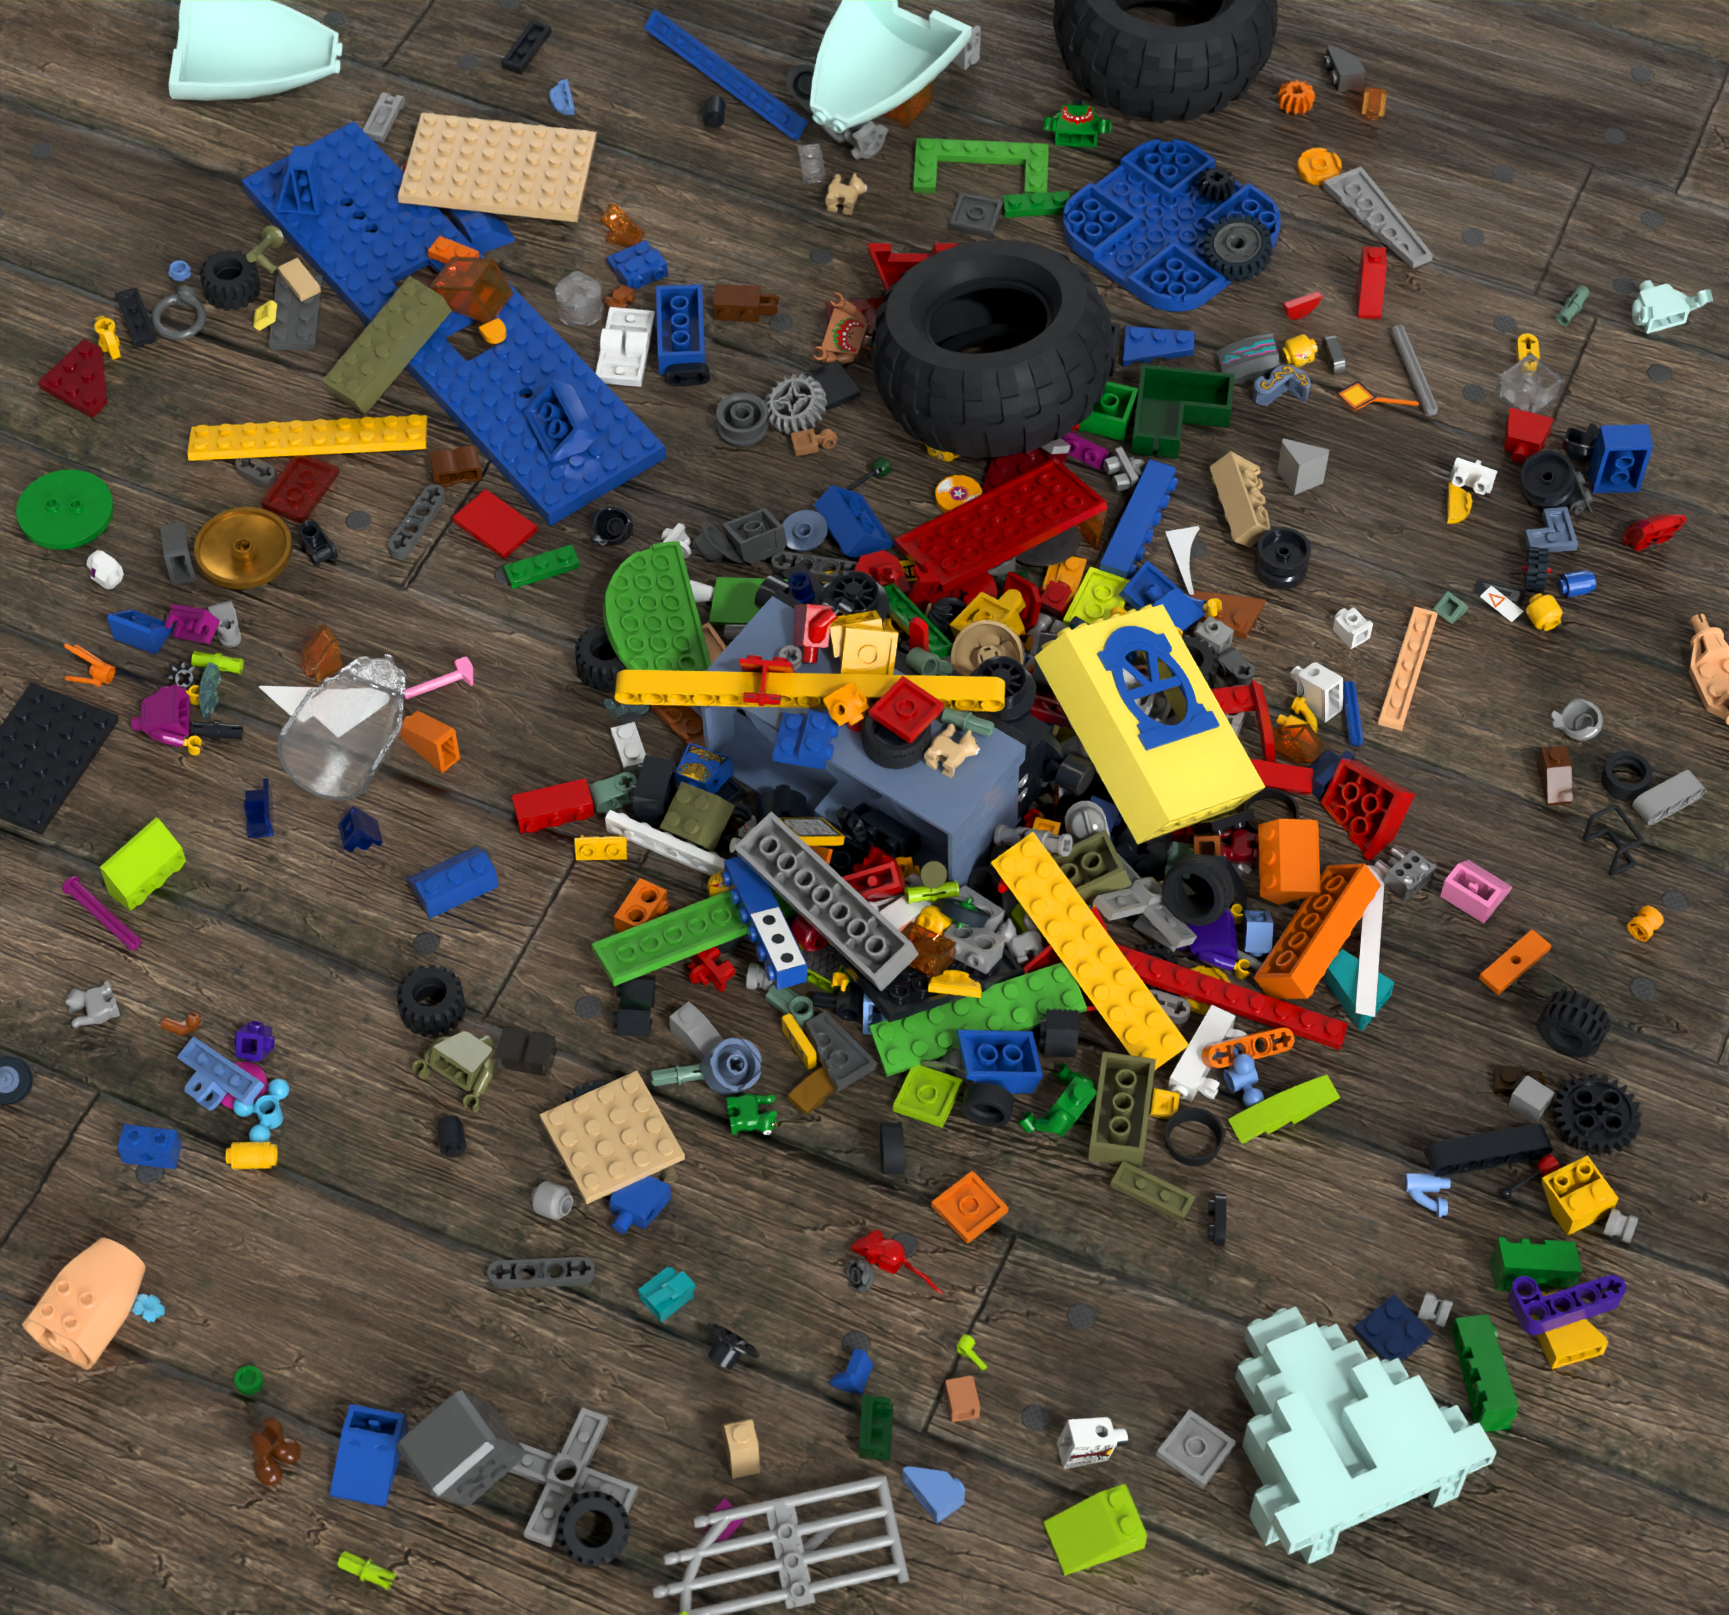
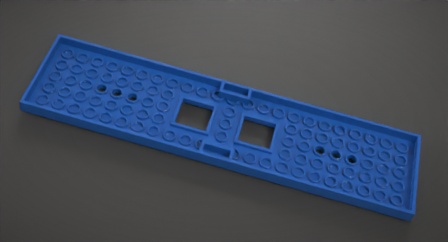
M355 121L305 146L317 149L325 193L320 215L275 212L291 154L241 180L246 196L275 227L280 229L283 236L319 275H323L324 281L366 326L370 324L399 289L394 283L427 265H430L450 286L439 293L444 298L461 275L470 277V280L449 306L452 310L406 365L405 369L549 526L666 459L665 445L480 252L479 259L468 273L428 257V249L439 236L474 250L477 249L437 207L398 203V194L404 173ZM344 204H352L349 207L343 206ZM357 217H364V219H362V220L355 219V218H357ZM369 230H376L375 233H371V232H368V231H369ZM479 281L488 284L466 315L457 312ZM497 288L506 291L483 321L486 324L500 318L506 327L507 336L505 340L475 358L466 361L445 338L477 321L474 318ZM552 379L573 386L599 435L584 452L555 462L548 460L524 413V410ZM524 394L532 395L530 398H521Z

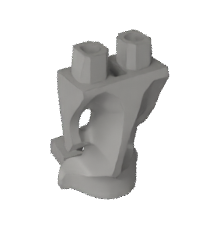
M871 120L868 123L865 122L845 129L842 134L836 133L825 124L820 125L823 131L837 142L842 143L846 141L853 145L854 149L851 152L856 160L859 158H871L879 152L884 144L886 134L889 132L885 126L875 125Z

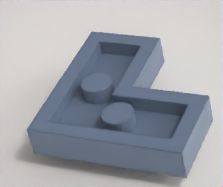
M1567 507L1544 509L1542 516L1546 528L1525 531L1524 537L1527 547L1548 548L1549 553L1577 550L1578 542Z

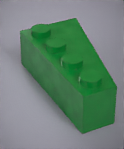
M1488 1314L1455 1318L1452 1335L1474 1424L1480 1423L1484 1432L1510 1429L1514 1418L1517 1416L1519 1405L1503 1360L1502 1351L1497 1342L1496 1327L1494 1324H1491Z

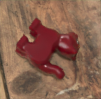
M1244 829L1225 830L1226 832L1221 834V839H1230V847L1221 843L1222 856H1227L1230 862L1246 864L1251 869H1255L1259 849L1258 833H1251Z

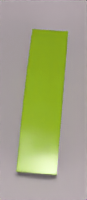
M1324 1075L1255 1104L1229 1118L1228 1121L1243 1145L1265 1131L1267 1134H1270L1291 1121L1293 1124L1298 1123L1338 1100L1340 1096L1328 1075Z

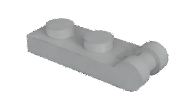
M381 93L363 128V131L373 141L384 143L400 109L402 110L404 107L405 97L399 95L393 97L389 93Z

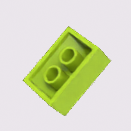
M156 817L100 866V870L109 895L131 912L136 906L141 905L155 889L160 888L168 877L174 872L179 871L186 862L180 844Z

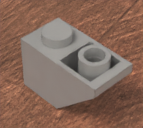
M980 26L972 27L969 42L952 60L953 63L964 70L977 63L980 58Z

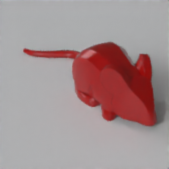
M873 1230L867 1236L860 1238L851 1245L850 1249L860 1256L867 1257L866 1260L871 1265L876 1263L879 1269L895 1274L904 1264L909 1271L922 1277L935 1291L943 1294L927 1275L910 1264L905 1257L902 1244L894 1239L882 1238L883 1233L880 1230Z

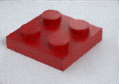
M902 676L869 710V716L911 744L944 710V703Z

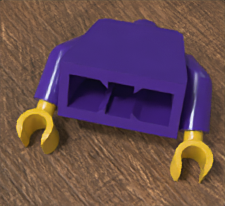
M1234 904L1231 909L1228 908L1216 921L1208 925L1195 926L1188 924V927L1197 938L1193 944L1177 949L1179 951L1191 949L1197 961L1228 971L1234 969V974L1237 978H1247L1249 972L1241 968L1248 969L1250 962L1247 959H1241L1238 963L1235 962V959H1238L1235 924L1243 922L1244 914H1240L1242 906Z

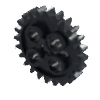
M1594 1073L1592 1080H1589L1586 1074H1583L1581 1082L1574 1077L1571 1085L1565 1083L1563 1089L1558 1091L1557 1099H1555L1553 1104L1554 1111L1552 1116L1556 1118L1554 1126L1562 1127L1559 1132L1560 1136L1568 1135L1567 1144L1573 1141L1577 1143L1576 1150H1579L1582 1146L1586 1147V1154H1589L1591 1149H1595L1597 1156H1600L1602 1150L1605 1149L1606 1153L1611 1155L1613 1147L1618 1152H1621L1624 1145L1630 1146L1632 1139L1636 1138L1637 1130H1639L1641 1125L1639 1120L1642 1112L1637 1111L1640 1103L1632 1102L1635 1094L1626 1095L1625 1092L1628 1086L1617 1087L1618 1079L1609 1083L1608 1075H1605L1603 1080H1599L1597 1074ZM1578 1100H1583L1587 1104H1582ZM1605 1101L1611 1102L1614 1105H1609ZM1580 1124H1586L1589 1128H1585ZM1607 1125H1612L1616 1129H1611Z

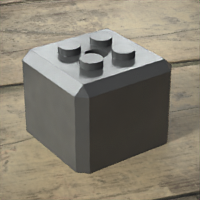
M463 1390L452 1394L405 1435L397 1445V1449L429 1495L458 1506L467 1507L522 1460L524 1452L523 1447L493 1405Z

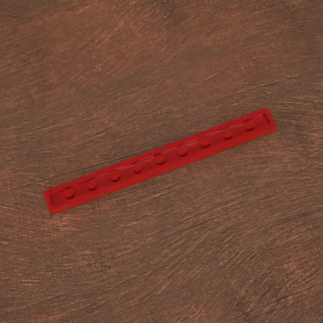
M1116 944L1135 972L1146 984L1210 1006H1216L1224 1011L1274 1028H1288L1294 1035L1338 1050L1342 1046L1348 1023Z

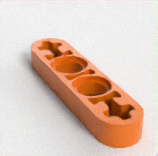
M1272 1028L1209 1044L1202 1051V1061L1209 1068H1223L1233 1065L1236 1058L1233 1054V1047L1236 1043L1242 1048L1241 1054H1248L1253 1060L1288 1051L1293 1047L1295 1042L1294 1035L1288 1028ZM1284 1037V1041H1281V1043L1272 1042V1039ZM1257 1038H1261L1264 1043L1261 1052H1258L1255 1048ZM1215 1052H1224L1225 1056L1217 1057L1215 1060L1212 1059V1055Z

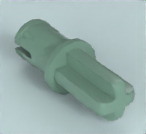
M948 706L943 711L942 723L953 724L956 727L962 728V731L965 733L971 730V732L986 737L993 733L994 723L975 717L972 712L964 713L951 709Z
M701 1063L680 1067L676 1064L674 1068L651 1071L652 1085L661 1086L674 1083L681 1085V1082L704 1080L702 1072H698L701 1071Z

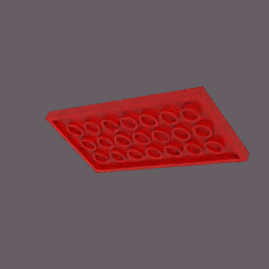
M1053 458L895 538L894 543L895 547L914 565H917L920 571L923 569L922 565L924 562H930L941 580L938 588L946 592L1107 509V503L1058 459Z

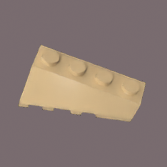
M1230 451L1210 466L1213 476L1212 482L1218 490V499L1223 505L1224 517L1230 525L1232 539L1236 543H1241L1250 548L1259 542L1260 537L1266 531L1271 530L1268 511L1262 506L1266 503L1265 496L1260 492L1263 483L1257 477L1261 471L1259 466Z

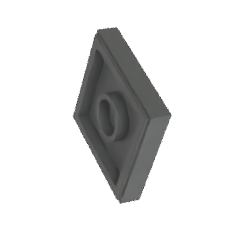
M960 193L949 223V230L993 238L1003 208V201Z

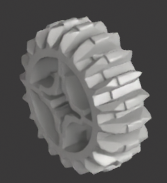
M793 374L791 379L784 376V381L781 383L776 381L777 387L770 388L771 394L765 396L770 424L780 432L785 431L788 435L792 431L798 432L802 429L806 431L809 426L815 428V421H822L820 414L826 413L824 407L827 405L826 393L820 383L811 376L806 377L801 374L797 377V375Z

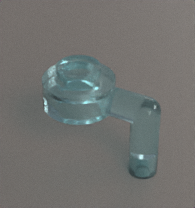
M610 698L604 701V706L613 718H618L628 712L634 715H641L647 712L651 706L622 704L617 707Z

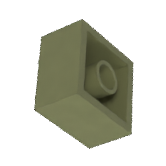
M681 781L660 828L680 839L714 852L735 805L715 794Z

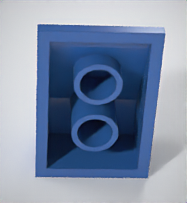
M958 1030L956 1032L967 1079L978 1083L995 1084L1005 1088L1010 1093L1033 1094L1043 1077L1033 1031Z

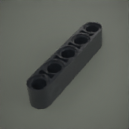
M1533 1124L1434 1142L1428 1145L1423 1152L1434 1177H1443L1541 1159L1547 1154H1551L1553 1147L1543 1125Z

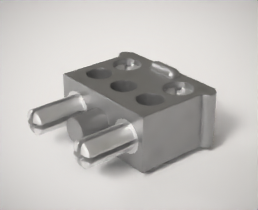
M1394 846L1390 853L1397 859L1391 857L1387 864L1378 860L1374 867L1386 875L1384 884L1403 897V901H1408L1433 879L1437 865L1431 864L1414 850L1406 854Z

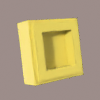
M270 300L255 309L254 328L260 331L275 322L277 303Z

